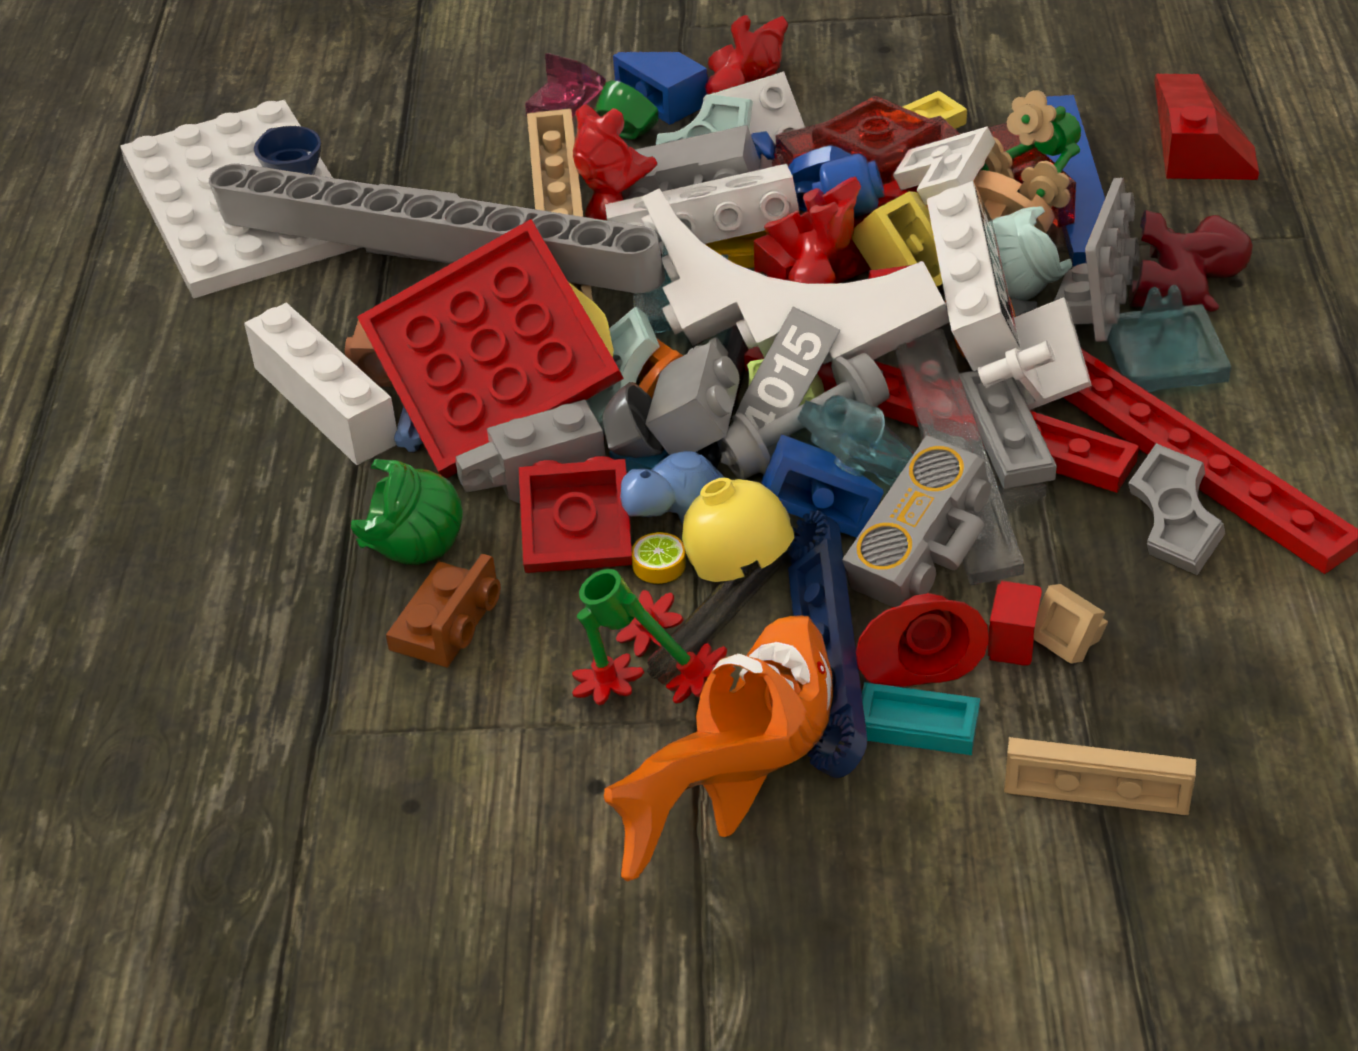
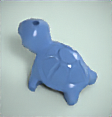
M682 451L673 453L651 470L632 469L623 477L620 495L622 507L629 516L656 517L666 512L677 513L683 527L684 515L694 499L700 495L701 489L707 483L725 477L707 458L696 452Z

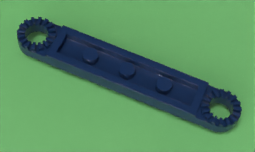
M813 510L810 511V514L806 513L803 515V521L799 519L796 522L799 526L797 529L793 527L794 539L787 549V553L791 557V566L788 568L793 616H809L821 632L832 671L833 698L829 722L822 738L811 748L808 756L811 757L810 763L818 770L832 778H841L852 772L861 761L867 746V731L846 573L842 560L843 550L840 528L836 521L818 510L816 512ZM837 745L838 748L841 750L840 753L835 750Z

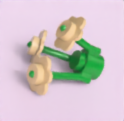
M1033 90L1026 97H1017L1013 100L1012 109L1014 112L1007 119L1008 130L1014 135H1019L1021 144L1004 152L1001 142L996 137H993L995 144L985 159L984 166L979 171L996 172L1014 179L1013 172L1010 169L1013 164L1012 159L1034 148H1037L1043 154L1051 156L1061 154L1055 164L1049 161H1040L1034 168H1025L1021 173V178L1024 182L1020 186L1019 192L1031 202L1037 194L1044 199L1050 208L1052 206L1058 208L1065 207L1070 200V193L1066 189L1069 185V178L1061 172L1069 160L1080 153V147L1077 143L1081 137V127L1075 116L1066 112L1063 106L1054 108L1052 105H1047L1045 94L1039 90Z

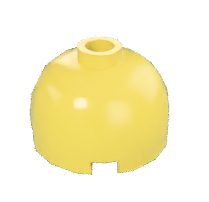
M729 478L715 479L701 489L700 495L694 499L684 515L682 541L687 557L694 566L697 575L701 579L712 582L731 581L745 577L741 567L758 561L761 569L770 565L787 551L794 539V531L790 524L787 510L779 498L759 482L743 479L730 480Z

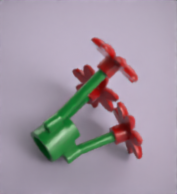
M603 569L595 572L585 580L580 588L579 598L586 607L577 614V618L586 630L594 658L591 664L592 669H579L572 672L574 679L581 683L573 689L572 694L574 697L584 698L593 694L595 703L603 705L608 700L611 690L619 696H630L632 694V687L628 682L635 681L644 674V670L641 667H629L631 662L630 654H623L614 661L606 655L599 631L600 626L607 627L610 630L623 628L617 634L616 640L619 643L635 640L634 653L637 657H641L647 652L651 639L656 645L666 649L677 661L676 668L681 672V674L674 677L666 685L668 690L676 691L673 696L675 704L682 703L692 692L696 697H700L711 671L721 658L726 657L727 648L722 646L712 652V647L706 643L701 647L697 656L693 652L686 653L664 630L681 625L684 620L680 614L668 612L674 603V595L672 593H666L654 604L650 592L643 590L638 600L621 575L613 569Z

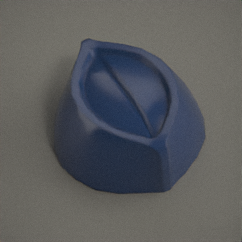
M282 126L267 129L256 141L253 148L262 167L315 175L321 153V140L317 132L310 128Z

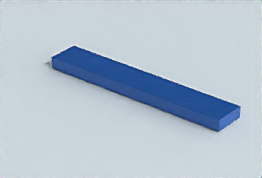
M1074 95L1047 96V105H1052L1054 108L1063 106L1066 112L1075 116L1081 127V137L1077 143L1080 147V153L1072 157L1061 172L1069 178V185L1066 189L1070 193V200L1065 207H1056L1072 266L1087 263L1085 248L1105 201V196ZM1041 153L1043 161H1049L1052 164H1055L1061 155L1051 156Z

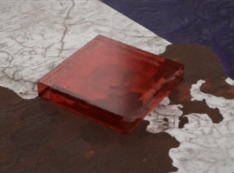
M876 95L812 129L813 144L821 148L832 145L841 148L851 155L862 154L867 158L868 162L876 161L879 172L901 161L909 149L941 139L940 123Z

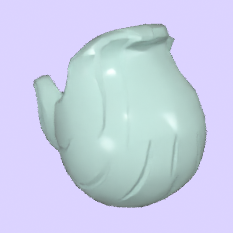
M1042 206L1024 208L1012 214L992 219L1010 298L1023 301L1030 300L1039 294L1048 283L1059 280L1072 268L1071 259L1060 262L1056 245L1046 233L1034 226L1037 217L1045 212Z

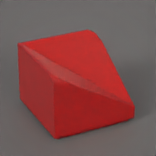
M1001 581V584L997 585L989 625L987 656H990L991 661L1024 666L1032 663L1035 624L1042 594L1041 587Z

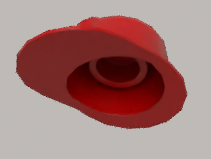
M929 593L912 596L901 603L900 606L885 610L870 621L859 638L856 649L857 666L866 680L873 684L907 687L956 680L972 671L984 657L989 643L988 626L979 611L965 602L948 600L942 595Z

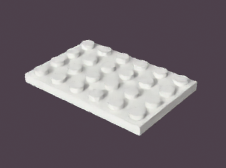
M285 100L264 102L256 108L238 113H224L213 120L195 125H181L174 131L156 136H142L131 143L120 145L124 161L193 299L362 248L230 225L222 219L209 185L211 173L228 164L262 167L253 148L260 136L269 128L300 126ZM319 158L315 175L333 178L321 158Z

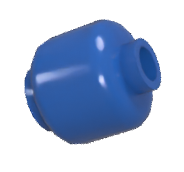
M853 154L824 163L819 171L820 181L812 183L813 189L820 188L825 194L844 180L856 177L861 184V189L857 195L854 207V218L872 213L878 207V198L885 197L876 161L868 162L867 158L862 154Z

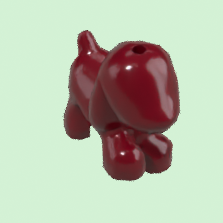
M1145 210L1140 222V227L1142 228L1141 241L1150 244V257L1158 259V263L1151 260H1141L1138 281L1133 280L1130 287L1129 305L1137 308L1163 305L1178 309H1194L1199 307L1208 312L1217 311L1219 304L1209 294L1207 278L1233 277L1245 269L1250 262L1253 249L1250 236L1238 225L1219 215L1206 217L1200 222L1194 233H1176L1173 229L1167 227L1162 214Z

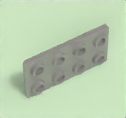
M1114 178L1085 248L1087 263L1079 264L1065 274L1054 300L1056 301L1063 297L1067 300L1074 324L1094 323L1096 342L1107 341L1112 324L1119 323V304L1126 303V285H1132L1133 267L1139 265L1138 238H1130L1129 222L1134 221L1135 218L1133 192H1125L1124 178Z

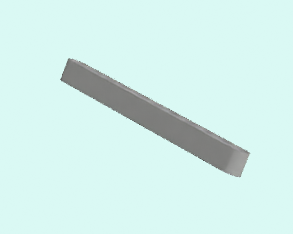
M245 164L224 165L212 172L209 177V185L222 219L230 225L455 262L532 219L568 282L631 293H646L657 289L665 280L656 232L645 226Z

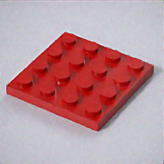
M532 219L357 316L440 475L446 479L457 473L456 456L489 443L487 428L509 422L513 419L551 410L564 404L587 400L624 379Z

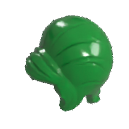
M375 459L371 468L388 472L389 475L376 484L366 520H352L351 529L358 537L356 541L360 549L369 547L393 561L408 565L424 564L442 557L454 545L462 524V503L454 486L445 477L430 470L414 469L411 465L397 460Z

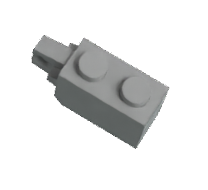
M717 337L709 340L705 345L695 346L694 349L691 348L686 355L670 362L659 374L645 425L669 455L682 451L696 452L727 435L740 378L735 364L728 357V351Z
M586 400L564 404L551 410L513 419L509 422L487 428L489 443L456 456V467L459 480L465 492L502 486L510 500L520 503L519 467L532 466L534 463L543 460H553L565 464L585 462L592 457L605 456L603 430Z

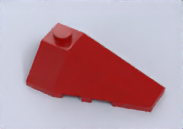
M1155 74V89L1166 179L1258 180L1259 169L1255 146L1199 74Z

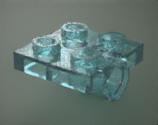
M841 395L831 396L823 406L806 400L797 417L812 433L810 440L822 449L832 452L836 456L834 463L842 470L855 476L862 477L865 471L875 474L881 481L892 486L915 453L889 427L885 426L884 414L879 408Z

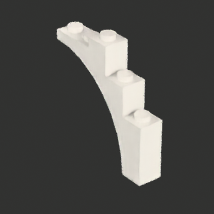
M660 188L642 197L649 212L648 215L642 218L645 227L651 228L656 232L658 243L663 241L668 251V255L662 257V263L672 283L662 288L670 304L663 307L662 310L674 334L676 335L684 331L692 346L737 325L748 349L758 345L765 358L792 307H795L841 330L823 361L824 364L838 357L849 360L862 353L869 355L874 360L950 322L946 304L923 261L886 276L850 283L804 284L771 278L734 264L703 244L676 216Z

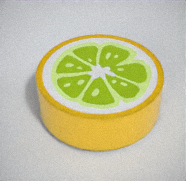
M664 532L650 533L642 536L632 546V568L634 573L641 580L654 584L667 583L677 579L686 568V552L683 542L675 535Z

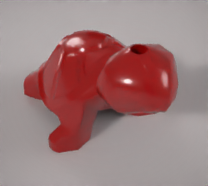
M747 15L739 17L732 23L731 33L736 48L732 44L725 46L708 58V67L715 73L709 77L708 82L705 84L706 94L716 93L776 74L782 59L784 34L788 29V22L785 17L781 16L766 23L754 31V33L749 31L751 21Z
M585 104L576 110L577 135L573 147V160L578 173L593 191L584 217L607 220L605 204L622 201V191L637 183L658 164L653 156L646 157L639 154L631 146L628 147L626 142L619 136L624 128V117L619 110L613 108L600 117L593 108Z
M856 177L844 180L825 194L820 188H815L805 193L803 199L807 211L800 216L798 210L786 217L770 221L764 225L766 233L774 238L796 260L788 275V281L804 284H835V274L829 261L833 260L847 247L854 233V207L857 195L861 189V184Z

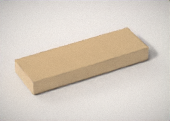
M1009 737L1004 793L1189 815L1196 776V759Z

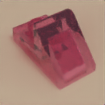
M546 53L547 83L525 102L526 117L527 113L571 109L573 118L579 107L588 104L603 89L606 84V78L582 62Z

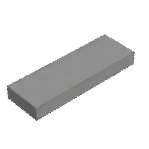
M978 370L958 374L959 392L1003 488L1007 489L1055 480L1056 463L1014 377L985 388Z

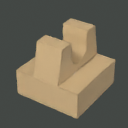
M1062 584L1049 585L1038 609L1034 640L1070 664L1082 662L1089 647L1100 641L1108 621L1103 619L1105 614L1103 610Z

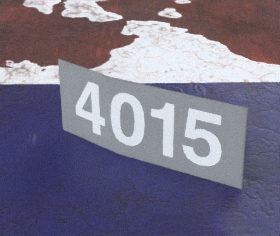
M792 307L745 392L736 414L740 412L744 414L756 430L798 408L841 330L802 310ZM777 443L767 448L770 457H772Z

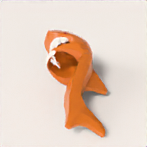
M798 615L777 619L765 627L746 656L736 654L721 658L707 678L700 695L696 715L697 732L669 743L647 758L637 770L605 788L604 800L622 817L625 828L622 879L630 881L641 875L651 860L670 809L685 790L697 785L704 786L712 800L719 836H730L748 813L767 775L805 756L822 738L829 722L833 698L832 671L822 634L809 616ZM734 666H740L743 669L739 673L740 677L736 687L729 691L734 681V678L730 675L736 670Z

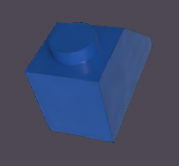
M619 52L613 55L615 81L625 83L643 94L658 108L659 119L671 125L701 109L704 101L703 98L706 96L705 84L708 82L706 67L680 52Z
M782 434L762 478V484L779 498L787 513L803 518L804 514H810V511L814 510L816 512L818 510L836 521L840 532L856 538L877 509L884 494L882 488L831 452Z

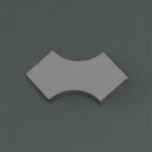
M1156 443L1128 483L1131 494L1145 502L1154 514V526L1147 540L1148 551L1150 555L1198 575L1224 537V523L1206 511L1199 501L1198 490L1201 480L1205 475L1204 463Z

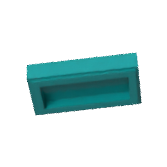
M864 682L862 701L867 741L972 755L980 709V698Z

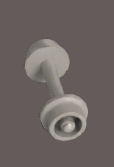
M865 353L849 360L838 357L832 361L831 365L837 386L764 427L756 430L741 412L732 416V424L728 427L726 437L717 441L722 454L721 463L728 465L738 479L745 480L757 473H761L764 476L771 460L767 448L777 443L781 434L788 437L845 404H848L851 410L863 420L873 417L874 408L889 399V390L883 376V371Z

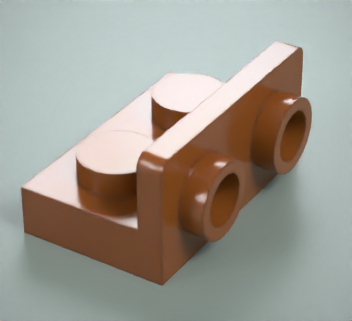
M481 554L470 570L438 561L387 632L386 638L389 650L448 668L459 650L466 648L470 644L475 627L485 612L491 611L499 599L501 584L499 579H496L493 556Z

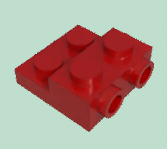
M596 456L587 459L585 462L561 464L553 460H543L534 463L532 466L519 467L522 551L525 573L632 565L630 516L622 507L620 498L621 481L627 474L625 459L614 460L606 456Z

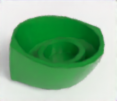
M611 80L606 82L594 109L600 117L613 108L619 110L624 117V128L619 136L629 140L646 134L657 125L659 120L658 108L633 87L619 81Z

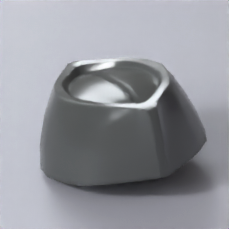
M629 382L620 388L604 409L603 425L610 451L626 458L660 455L664 451V447L645 425L652 399L634 382Z

